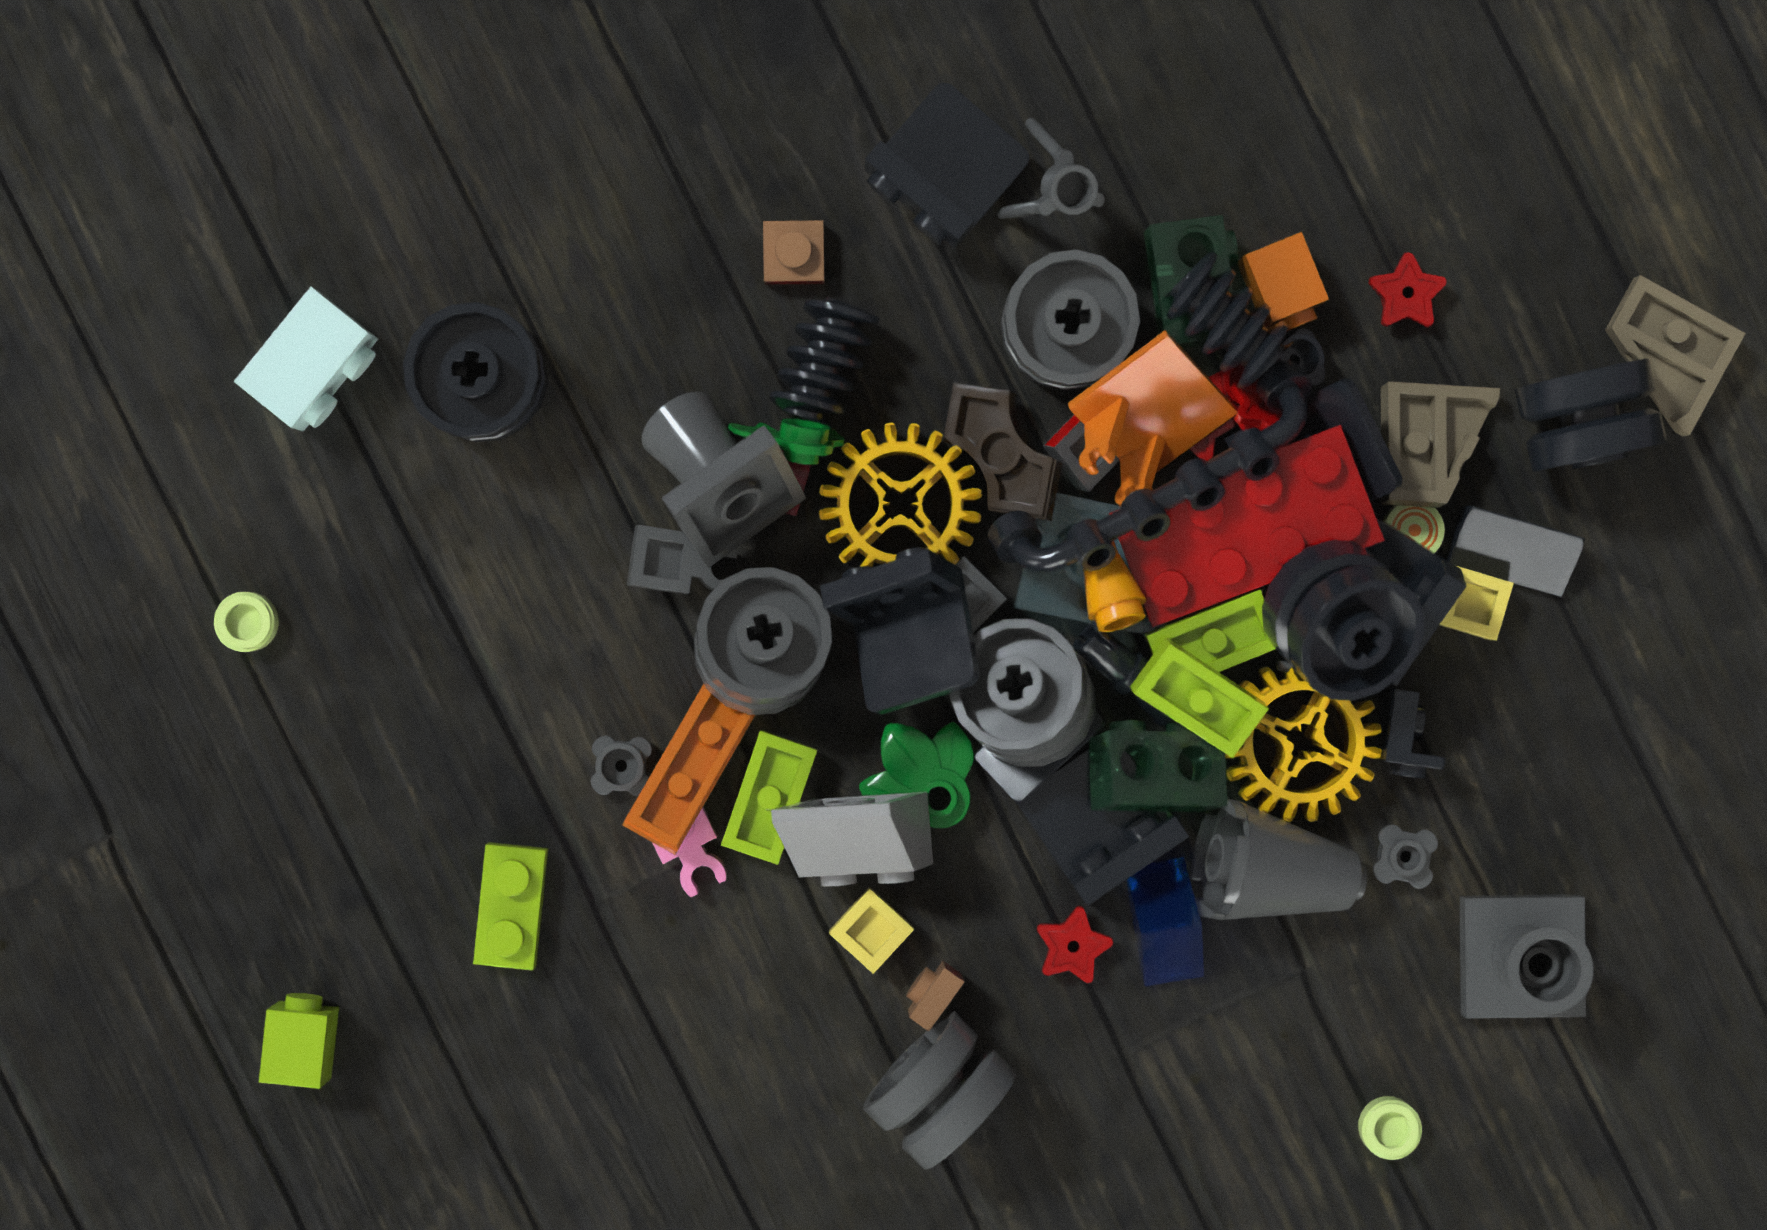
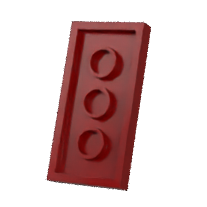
M1341 425L1276 450L1275 452L1280 458L1279 465L1271 475L1264 479L1250 480L1243 470H1240L1222 480L1221 483L1225 488V494L1217 505L1208 510L1197 511L1192 508L1188 500L1168 510L1166 513L1170 518V526L1160 537L1150 541H1142L1138 539L1132 530L1118 538L1131 573L1147 599L1144 607L1152 627L1270 584L1287 561L1309 546L1329 540L1356 542L1366 548L1385 541Z

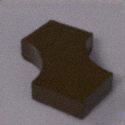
M953 383L943 442L953 446L957 445L960 449H963L981 468L987 483L988 510L1002 514L1012 511H1025L1033 519L1052 522L1062 462L1039 453L1025 439L1016 417V394L1007 390Z

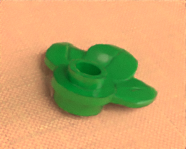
M782 419L780 431L773 429L763 422L758 423L755 427L729 423L728 429L734 435L746 438L764 425L783 450L786 460L799 464H818L819 456L831 455L834 447L844 446L845 440L837 432L830 431V427L825 424L802 419Z
M955 722L945 725L936 733L933 739H930L925 733L912 726L893 723L886 725L881 740L882 763L886 771L872 775L859 784L862 796L927 792L930 827L943 829L959 823L966 816L971 804V793L965 779L974 762V752L968 736ZM939 786L946 788L951 795V802L944 810L933 808L929 801L931 791Z

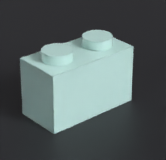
M310 287L234 382L289 427L304 432L309 424L316 428L331 414L338 402L333 395L347 377L355 381L369 367L376 355L371 348L378 338L323 293Z

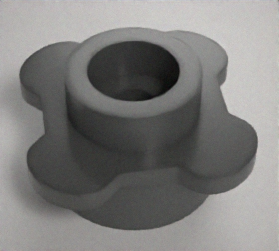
M608 735L596 739L592 745V752L597 757L595 764L596 773L591 778L592 788L601 795H607L614 790L628 791L633 796H639L649 779L646 775V759L652 753L650 743L645 738L639 736L634 737L631 741H615ZM619 760H624L627 763V769L623 772L616 769V762Z
M1394 824L1383 827L1378 834L1380 845L1377 853L1378 861L1373 866L1375 877L1385 884L1399 880L1409 882L1412 887L1417 889L1428 886L1433 879V873L1429 869L1431 853L1438 847L1436 836L1426 829H1422L1417 833L1402 831L1400 827ZM1403 851H1408L1411 854L1408 862H1402L1400 859V854Z

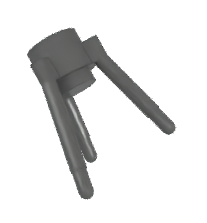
M1028 118L1025 122L1026 128L1054 158L1055 165H1052L1045 172L1041 180V198L1036 201L1000 207L996 211L997 217L999 219H1011L1036 214L1047 216L1054 210L1078 215L1086 212L1091 206H1102L1105 198L1098 192V183L1094 174L1089 169L1074 164L1072 152L1063 149L1034 118Z

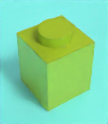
M289 993L286 994L285 1001H278L266 1009L259 1083L320 1089L332 1078L339 1007L322 1005L323 997L319 995Z

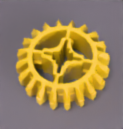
M894 423L885 424L884 434L886 442L877 445L871 430H864L861 433V437L868 450L861 455L853 445L845 443L841 450L852 464L846 469L838 463L830 462L827 471L831 475L842 479L839 487L821 485L819 491L820 495L826 498H837V507L824 508L819 511L821 520L829 521L839 518L841 527L831 530L826 534L825 537L828 543H835L846 536L851 544L841 552L839 559L843 563H847L859 552L866 557L860 567H873L874 562L882 565L894 561L896 555L879 551L872 547L871 544L890 528L900 526L912 531L928 546L927 549L940 554L946 560L956 564L959 558L948 547L950 542L955 540L959 544L969 547L974 540L971 535L959 530L961 521L969 524H978L981 520L980 513L963 510L964 501H975L982 496L979 488L962 491L960 481L969 479L975 474L973 466H964L956 472L950 466L959 457L962 450L957 445H954L943 457L938 454L935 449L942 439V433L934 431L930 435L926 446L916 443L920 428L915 423L909 425L907 441H897V430ZM908 455L921 459L929 465L911 480L899 482L888 477L883 471L881 472L873 462L887 456ZM860 475L878 497L879 507L869 522L857 532L850 516L849 498L853 484ZM941 477L947 486L950 497V515L942 534L931 524L932 522L927 518L922 507L923 496ZM878 481L882 482L889 491L893 489L899 495L907 490L911 491L920 482L924 483V486L914 495L917 502L910 505L917 508L914 517L923 525V528H920L911 518L907 519L901 514L893 519L889 518L881 527L876 526L886 514L883 507L890 504L883 501L886 492L877 483Z
M1264 666L1258 670V675L1264 688L1259 690L1253 683L1247 680H1243L1239 686L1262 700L1266 706L1276 698L1289 692L1309 690L1313 694L1308 704H1302L1300 710L1290 719L1281 720L1266 713L1255 727L1270 737L1275 745L1276 753L1271 764L1274 770L1269 779L1261 771L1255 759L1253 751L1254 730L1234 756L1238 757L1239 763L1229 767L1224 774L1230 781L1239 780L1247 776L1248 780L1242 785L1238 795L1243 800L1248 801L1262 791L1257 809L1269 814L1280 800V818L1284 821H1293L1298 804H1301L1302 813L1307 821H1317L1319 815L1318 801H1322L1324 808L1330 814L1336 815L1341 812V806L1335 795L1340 791L1348 799L1356 801L1361 794L1350 783L1352 778L1356 776L1369 782L1374 778L1375 774L1370 769L1360 765L1363 756L1372 759L1381 757L1382 750L1380 748L1365 745V736H1376L1382 732V729L1378 723L1362 724L1360 718L1370 714L1375 709V706L1370 700L1359 701L1352 705L1350 700L1330 699L1314 690L1302 677H1298L1293 667L1288 672L1280 671L1281 680H1277L1274 672L1269 667ZM1329 703L1338 712L1343 723L1345 732L1343 752L1332 746L1324 735V725L1329 715L1325 710ZM1301 724H1305L1307 726L1305 737L1312 741V745L1323 750L1324 754L1322 755L1312 750L1306 752L1298 749V756L1293 757L1294 744L1287 740V736L1274 729L1275 726L1288 731L1293 729L1301 732ZM1218 749L1219 757L1232 758ZM1319 761L1335 769L1325 780L1317 785L1298 790L1285 789L1291 777H1297L1303 766L1310 762Z

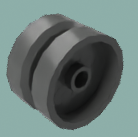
M1075 249L1049 253L1027 266L1012 286L1006 298L1000 323L1004 349L1016 369L1039 386L1063 392L1089 388L1121 364L1134 347L1140 324L1137 295L1123 271L1103 256ZM1071 313L1078 319L1079 327L1074 334L1064 332L1065 324H1056L1059 315Z
M774 567L747 568L724 579L706 598L697 622L694 637L695 667L706 689L726 707L749 715L779 713L800 703L817 684L832 644L830 615L823 608V601L819 593L799 576ZM762 636L771 642L772 647L771 649H763L760 641L751 640Z
M1004 619L979 630L973 636L979 667L978 681L970 687L950 693V699L959 722L993 757L1017 767H1043L1067 757L1086 738L1096 715V688L1084 661L1079 657L1074 647L1055 628L1032 619ZM1023 691V698L1018 700L1019 694Z
M955 1011L947 1014L935 1023L930 1031H926L898 1057L863 1104V1110L884 1131L902 1127L911 1120L904 1132L902 1148L924 1170L934 1167L948 1157L986 1120L1009 1091L1017 1076L1016 1070L994 1049L976 1054L968 1060L976 1047L978 1035Z

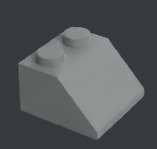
M927 792L815 798L771 810L772 823L798 876H820L821 886L857 883L856 874L877 873L878 883L881 884L909 882L914 880V871L933 864Z

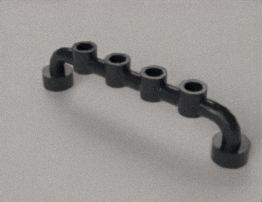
M1281 361L1272 365L1259 377L1256 390L1272 413L1282 414L1280 419L1262 431L1258 428L1243 430L1233 438L1229 449L1208 461L1196 458L1184 463L1176 472L1175 479L1153 491L1143 488L1130 493L1123 500L1121 509L1099 521L1096 519H1085L1076 523L1069 530L1067 539L1049 548H1040L1042 534L1028 512L1012 511L1004 514L991 525L988 531V539L1003 562H1018L1022 567L1035 572H1054L1078 560L1087 571H1097L1111 563L1116 554V550L1111 543L1132 530L1138 539L1142 541H1150L1160 537L1170 526V518L1166 513L1168 510L1186 500L1197 511H1204L1214 507L1222 500L1225 494V488L1221 481L1240 470H1243L1248 479L1254 481L1271 475L1277 469L1280 458L1275 451L1297 437L1306 423L1308 411L1306 400L1311 393V382L1300 366L1294 361Z

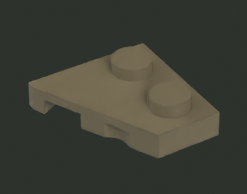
M1642 275L1633 278L1605 329L1626 362L1649 358L1656 387L1650 394V397L1674 432L1681 436L1691 434L1746 334Z
M1389 381L1381 387V435L1402 475L1403 482L1400 488L1381 497V505L1440 508L1447 504L1460 479L1459 472L1464 462L1471 457L1480 439L1477 435L1489 411L1496 406L1500 398V388Z

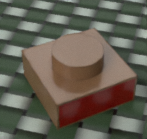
M823 220L763 221L764 284H824Z
M945 961L941 962L935 972L928 967L924 968L906 994V997L913 1001L908 1008L909 1018L927 1031H930L963 985V975Z

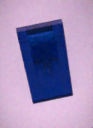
M1181 857L1152 862L1126 879L1144 986L1203 977L1202 923L1185 860Z

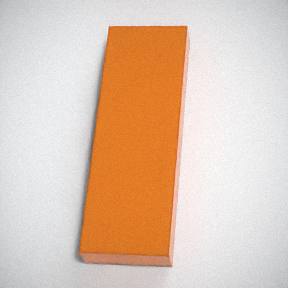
M703 684L625 818L623 826L676 855L755 715H749L726 707Z

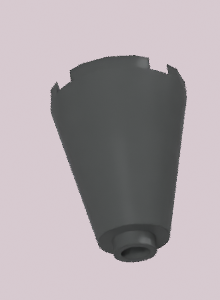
M1219 798L1214 802L1215 805L1221 808L1217 816L1206 814L1201 822L1194 846L1191 866V880L1202 881L1203 898L1193 896L1194 906L1201 917L1213 918L1214 920L1344 911L1348 910L1355 900H1360L1364 895L1367 886V870L1361 864L1359 855L1351 849L1238 800Z

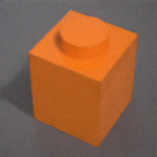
M1302 232L1248 253L1237 262L1246 286L1253 290L1251 299L1255 308L1263 304H1267L1271 308L1264 324L1265 328L1281 321H1285L1289 325L1287 331L1318 319L1314 308L1329 300Z

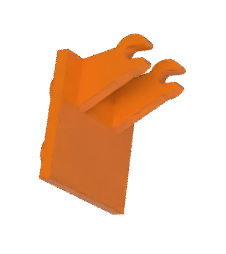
M1166 330L1068 402L1071 412L1084 424L1085 449L1080 454L1079 465L1089 475H1096L1099 472L1096 465L1099 457L1102 456L1108 464L1114 461L1115 456L1119 458L1121 486L1116 492L1115 501L1120 507L1123 500L1130 493L1143 488L1152 490L1156 472L1237 414V410L1230 400Z

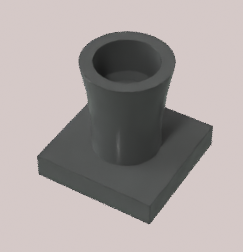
M689 392L670 400L654 413L643 430V448L666 467L681 483L663 496L662 499L707 568L806 499L780 446L767 428L763 425L737 444L726 427L713 398L707 393Z
M1579 894L1460 896L1461 1015L1463 1017H1586V994L1591 987L1594 968L1591 954L1585 945L1584 896ZM1537 954L1536 963L1529 969L1528 965L1531 957Z

